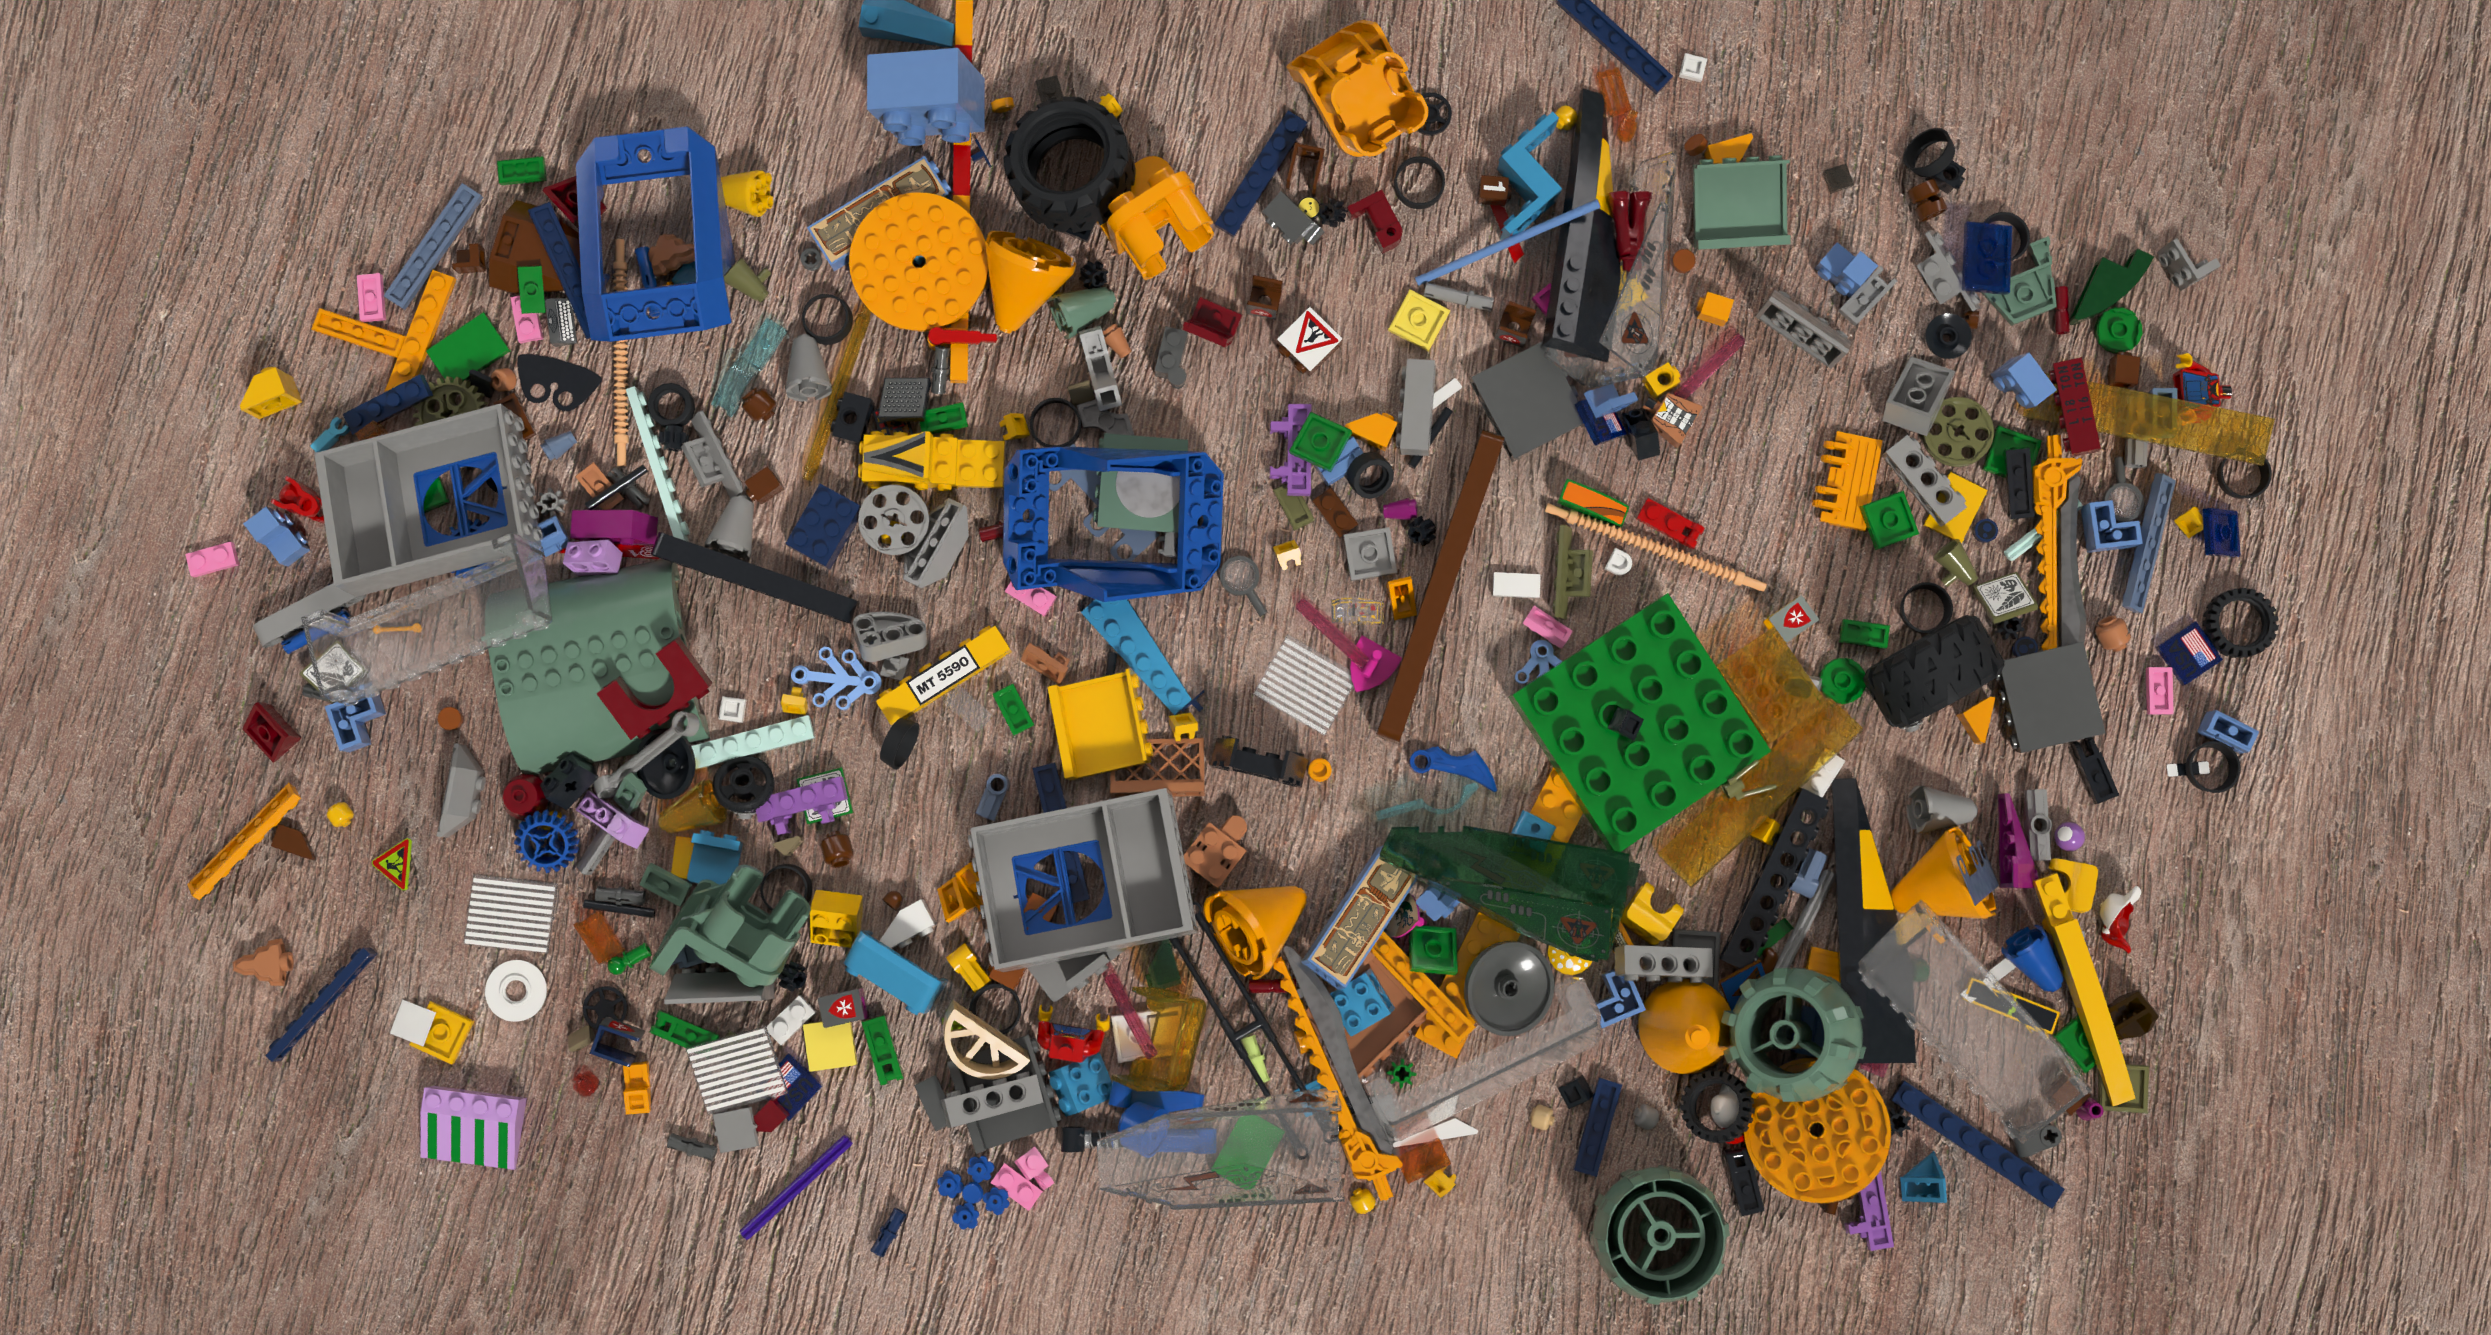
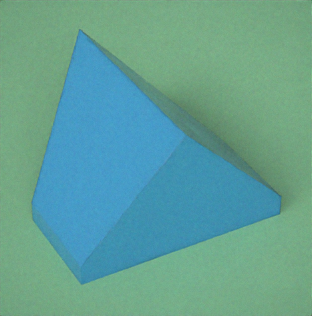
M1934 1151L1903 1177H1900L1902 1201L1947 1202L1945 1176Z

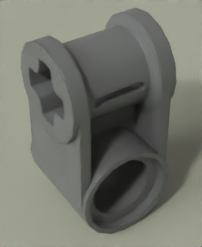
M2040 1123L2011 1133L2020 1158L2032 1156L2040 1151L2059 1145L2062 1139L2060 1130L2048 1123ZM2047 1130L2052 1133L2048 1135L2049 1139L2044 1138L2047 1135Z

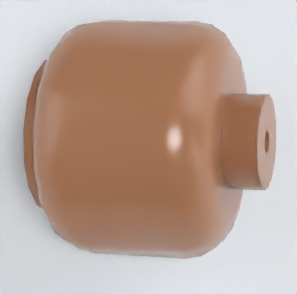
M502 368L492 372V386L496 391L504 392L515 388L517 379L511 369Z

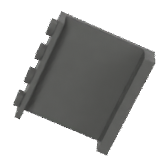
M1542 342L1472 376L1470 379V384L1496 433L1505 437L1503 446L1512 463L1520 459L1522 455L1579 426L1582 428L1588 423V411L1584 405L1580 406L1577 400V390L1573 385H1569L1566 379L1568 375L1562 364L1559 365L1555 358L1557 357L1555 349L1542 346Z
M2075 642L2066 646L2004 660V668L1995 680H1999L2001 689L1998 690L2000 702L2005 704L2004 720L2006 725L2010 726L2012 735H2009V741L2012 749H2016V752L2023 753L2106 734L2084 642Z
M1031 1034L1013 1040L1029 1052V1063L1018 1072L1004 1078L1009 1082L1016 1080L1015 1075L1029 1071L1030 1076L1037 1074L1044 1103L967 1123L976 1154L1060 1125L1059 1120H1062L1058 1106H1053L1051 1099L1055 1097L1053 1088L1050 1083L1046 1084L1044 1075L1047 1074L1044 1061H1039L1036 1052H1039L1040 1048L1037 1039L1032 1038ZM987 1048L978 1051L971 1061L980 1064H992L991 1049ZM998 1050L1000 1063L1011 1059ZM952 1060L947 1062L955 1090H960L961 1094L970 1092L969 1087L980 1084H983L984 1088L993 1086L992 1081L998 1080L973 1077L959 1069ZM1012 1086L1009 1090V1095L1012 1099L1016 1100L1020 1095V1091L1016 1086ZM989 1092L987 1094V1103L991 1106L996 1104L997 1096L995 1093ZM970 1098L964 1100V1110L967 1112L973 1110L974 1102Z

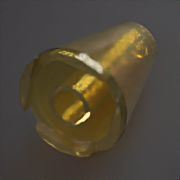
M710 780L700 781L661 811L658 818L660 828L668 833H675L725 822L727 819V809L721 806L715 798L713 782Z

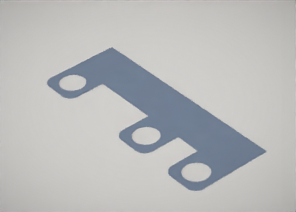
M1061 470L1059 471L1062 475L1061 481L1058 484L1049 483V489L1057 491L1072 478L1099 508V499H1095L1096 485L1101 483V476L1097 475V471ZM1093 510L1084 519L1083 524L1095 537H1100L1109 528L1103 527L1101 530H1094L1091 527L1090 521L1094 517ZM1120 529L1124 536L1111 548L1110 552L1117 561L1132 562L1160 535L1157 531ZM1122 544H1127L1132 549V555L1127 559H1122L1117 554V549Z
M1981 840L1977 841V847L1985 864L1984 866H1981L1974 847H1969L1971 857L1977 869L1974 874L1969 876L1961 855L1956 857L1975 906L1999 886ZM1979 845L1982 846L1986 859L1982 856ZM1972 850L1974 851L1977 857L1978 865L1976 864L1973 858ZM1959 860H1961V862L1964 865L1966 875L1963 873L1960 867Z

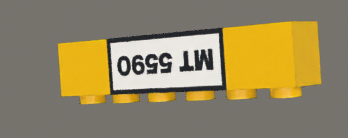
M990 625L978 632L979 636L971 640L968 638L958 645L959 649L956 651L945 652L938 657L940 661L933 665L931 663L926 664L919 669L920 673L913 678L908 676L899 682V687L894 690L889 688L879 694L880 699L876 700L890 725H893L900 718L906 719L1011 653L1012 650L996 626L991 628Z

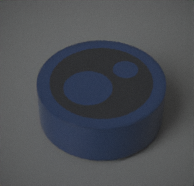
M1982 519L1973 527L1975 539L1982 543L1994 540L1998 534L1996 523L1990 519Z
M2025 636L2018 638L2013 643L2012 651L2015 657L2036 653L2038 645L2033 638Z

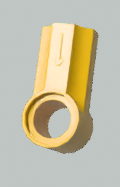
M963 943L946 957L953 969L962 975L974 993L991 981L988 974L977 962L976 955L966 943Z

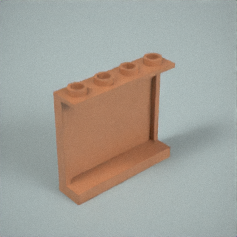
M1371 951L1351 981L1371 968L1395 1009L1390 1015L1354 1036H1350L1344 1027L1350 1054L1359 1078L1362 1075L1365 1077L1369 1076L1376 1069L1374 1064L1379 1059L1384 1061L1393 1052L1391 1047L1396 1042L1399 1044L1403 1043L1410 1036L1408 1031L1414 1025L1418 1028L1427 1019L1425 1014L1428 1012L1381 964ZM1332 985L1327 988L1329 993L1337 990ZM1307 1007L1306 1011L1316 1033L1322 1038L1309 1007Z

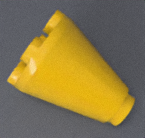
M755 170L721 177L726 206L755 217L762 216L767 209L772 208L773 197L770 195L772 177L770 173Z

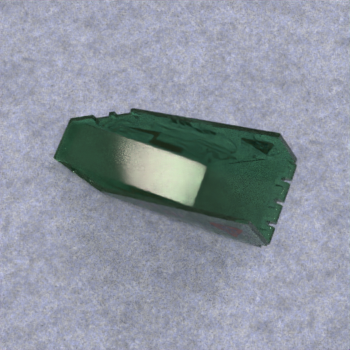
M1438 826V832H1419V827H1392L1380 851V860L1520 934L1584 960L1598 962L1599 959H1609L1625 909L1624 903L1627 900L1629 853L1471 826H1463V832H1444V826Z

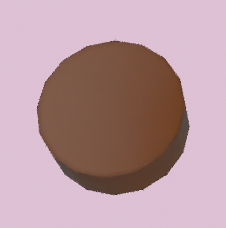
M1696 134L1687 140L1684 149L1688 155L1696 156L1706 149L1708 141L1703 134Z
M1688 249L1678 250L1672 258V266L1679 273L1689 272L1696 263L1695 255Z
M446 707L440 711L438 723L445 730H457L463 723V715L456 708Z

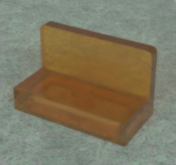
M597 911L582 922L573 924L598 964H606L612 957H616L625 951L600 911Z
M1439 1137L1398 1156L1403 1163L1401 1171L1408 1184L1451 1164Z

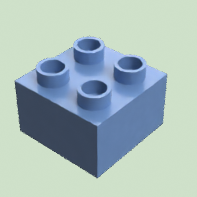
M959 48L867 55V110L883 124V129L890 131L898 138V143L902 145L925 144V136L942 135V140L951 143L967 142L970 140V133L985 132V78Z

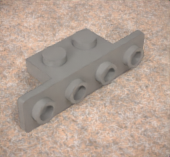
M1933 230L1927 231L1925 235L1936 253L1916 266L1940 305L1961 293L1972 311L1979 310L1981 307L1978 303L1981 300L1974 290L1971 292L1968 288L1967 283L1969 281L1962 271L1959 272L1954 265L1957 262L1950 251L1946 252L1943 244L1945 242L1942 236Z
M702 410L698 411L691 422L699 439L686 442L681 448L701 487L722 481L730 499L737 497V495L743 492L742 483L736 477L731 461L726 457L722 449L721 441L715 436L709 418L705 416Z

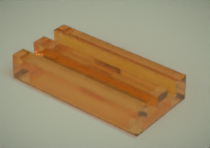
M1615 67L1613 70H1605L1602 73L1597 72L1596 78L1605 101L1608 117L1631 112L1630 102L1619 67ZM1612 75L1615 76L1624 108L1621 107ZM1605 77L1607 78L1611 94L1615 103V111H1613L1607 89L1603 78Z

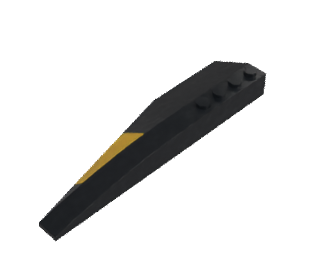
M1582 89L1563 213L1598 199L1601 208L1560 226L1542 346L1607 363L1615 320L1621 269L1619 255L1616 250L1615 223L1608 200V193L1613 192L1605 97L1604 94Z
M1856 778L1834 779L1832 782L1839 982L1841 983V988L1849 995L1854 1005L1860 1006L1864 1016L1861 1019L1863 1046L1866 1049L1863 1059H1859L1857 1063H1916L1912 965Z

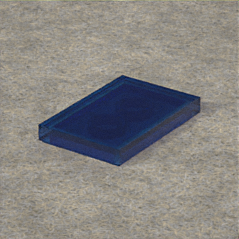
M1970 221L1964 224L1962 291L2003 295L2010 293L2012 226Z

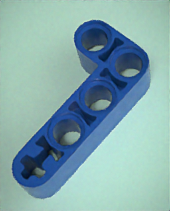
M1113 1079L1108 1104L1128 1108L1133 1103L1139 1101L1153 1107L1165 1109L1167 1113L1173 1115L1187 1113L1188 1115L1194 1114L1193 1116H1198L1191 1118H1199L1202 1115L1205 1094Z

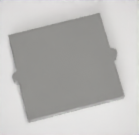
M752 1107L713 1114L716 1128L714 1134L718 1138L720 1153L759 1146L756 1132L757 1124L754 1122Z

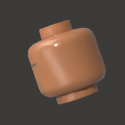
M2108 616L2098 622L2095 633L2102 648L2113 650V652L2126 648V643L2130 641L2131 634L2122 618Z

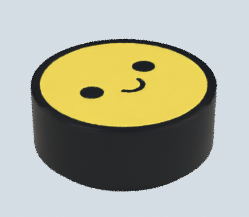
M1304 197L1299 201L1298 206L1312 220L1319 216L1320 203L1317 199Z

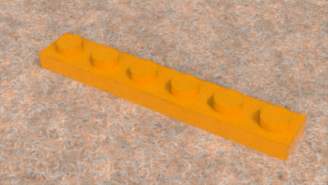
M432 270L384 392L420 374L427 356L426 350L431 346L457 279Z
M288 782L187 884L193 897L200 900L204 895L209 894L214 885L221 878L227 876L231 868L238 861L244 859L248 851L255 844L261 842L265 834L272 827L276 826L289 810L298 804L301 797L296 787Z
M1383 931L1370 950L1372 954L1460 1044L1476 1028L1475 1025L1424 972L1410 971L1409 957Z

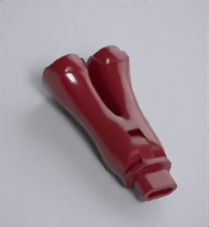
M1616 191L1608 193V200L1616 229V250L1620 257L1619 261L1622 262L1623 271H1641L1640 261H1642L1641 257L1644 253L1645 218L1652 199V192L1639 191L1630 193L1627 191Z

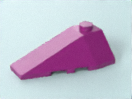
M2009 793L1998 794L2000 888H2034L2032 881L2038 879V872L2035 870L2034 862Z

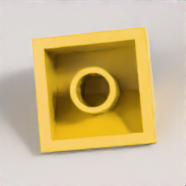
M267 367L262 369L261 373L253 376L240 404V408L242 411L261 419L302 403V399L292 376L276 367Z

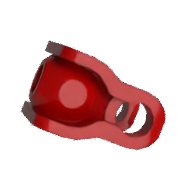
M286 476L285 480L289 484H286L281 489L279 501L272 498L270 502L296 515L325 523L324 515L322 517L317 516L322 506L321 499L317 493L307 485Z

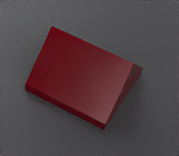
M576 176L544 187L543 192L579 229ZM600 202L601 215L607 209L602 202Z
M257 702L253 705L243 727V731L273 763L301 739L271 704Z

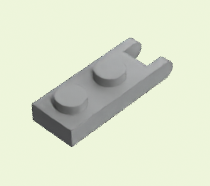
M1882 266L1838 310L1854 326L1864 318L1897 282L1893 278L1887 284L1878 276L1884 269Z

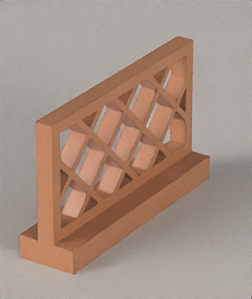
M1181 738V741L1177 742L1175 739H1147V742L1151 743L1154 750L1153 756H1150L1151 760L1158 754L1166 761L1158 771L1149 763L1140 765L1134 772L1130 768H1125L1131 773L1125 781H1115V773L1118 770L1110 772L1111 798H1119L1167 788L1173 797L1205 796L1204 738ZM1190 744H1199V753L1193 759L1183 751ZM1165 745H1173L1178 750L1170 759L1160 752ZM1180 753L1190 761L1181 771L1172 763ZM1193 764L1200 771V779H1189L1184 772ZM1168 765L1178 773L1172 780H1166L1160 774ZM1145 766L1154 773L1149 780H1142L1137 775Z

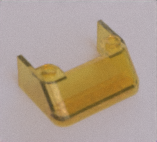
M1132 987V992L1147 998L1146 1004L1148 1009L1157 1012L1147 1056H1140L1132 1062L1129 1075H1112L1111 1080L1135 1091H1182L1190 1080L1206 1013V1003L1198 997L1163 988Z

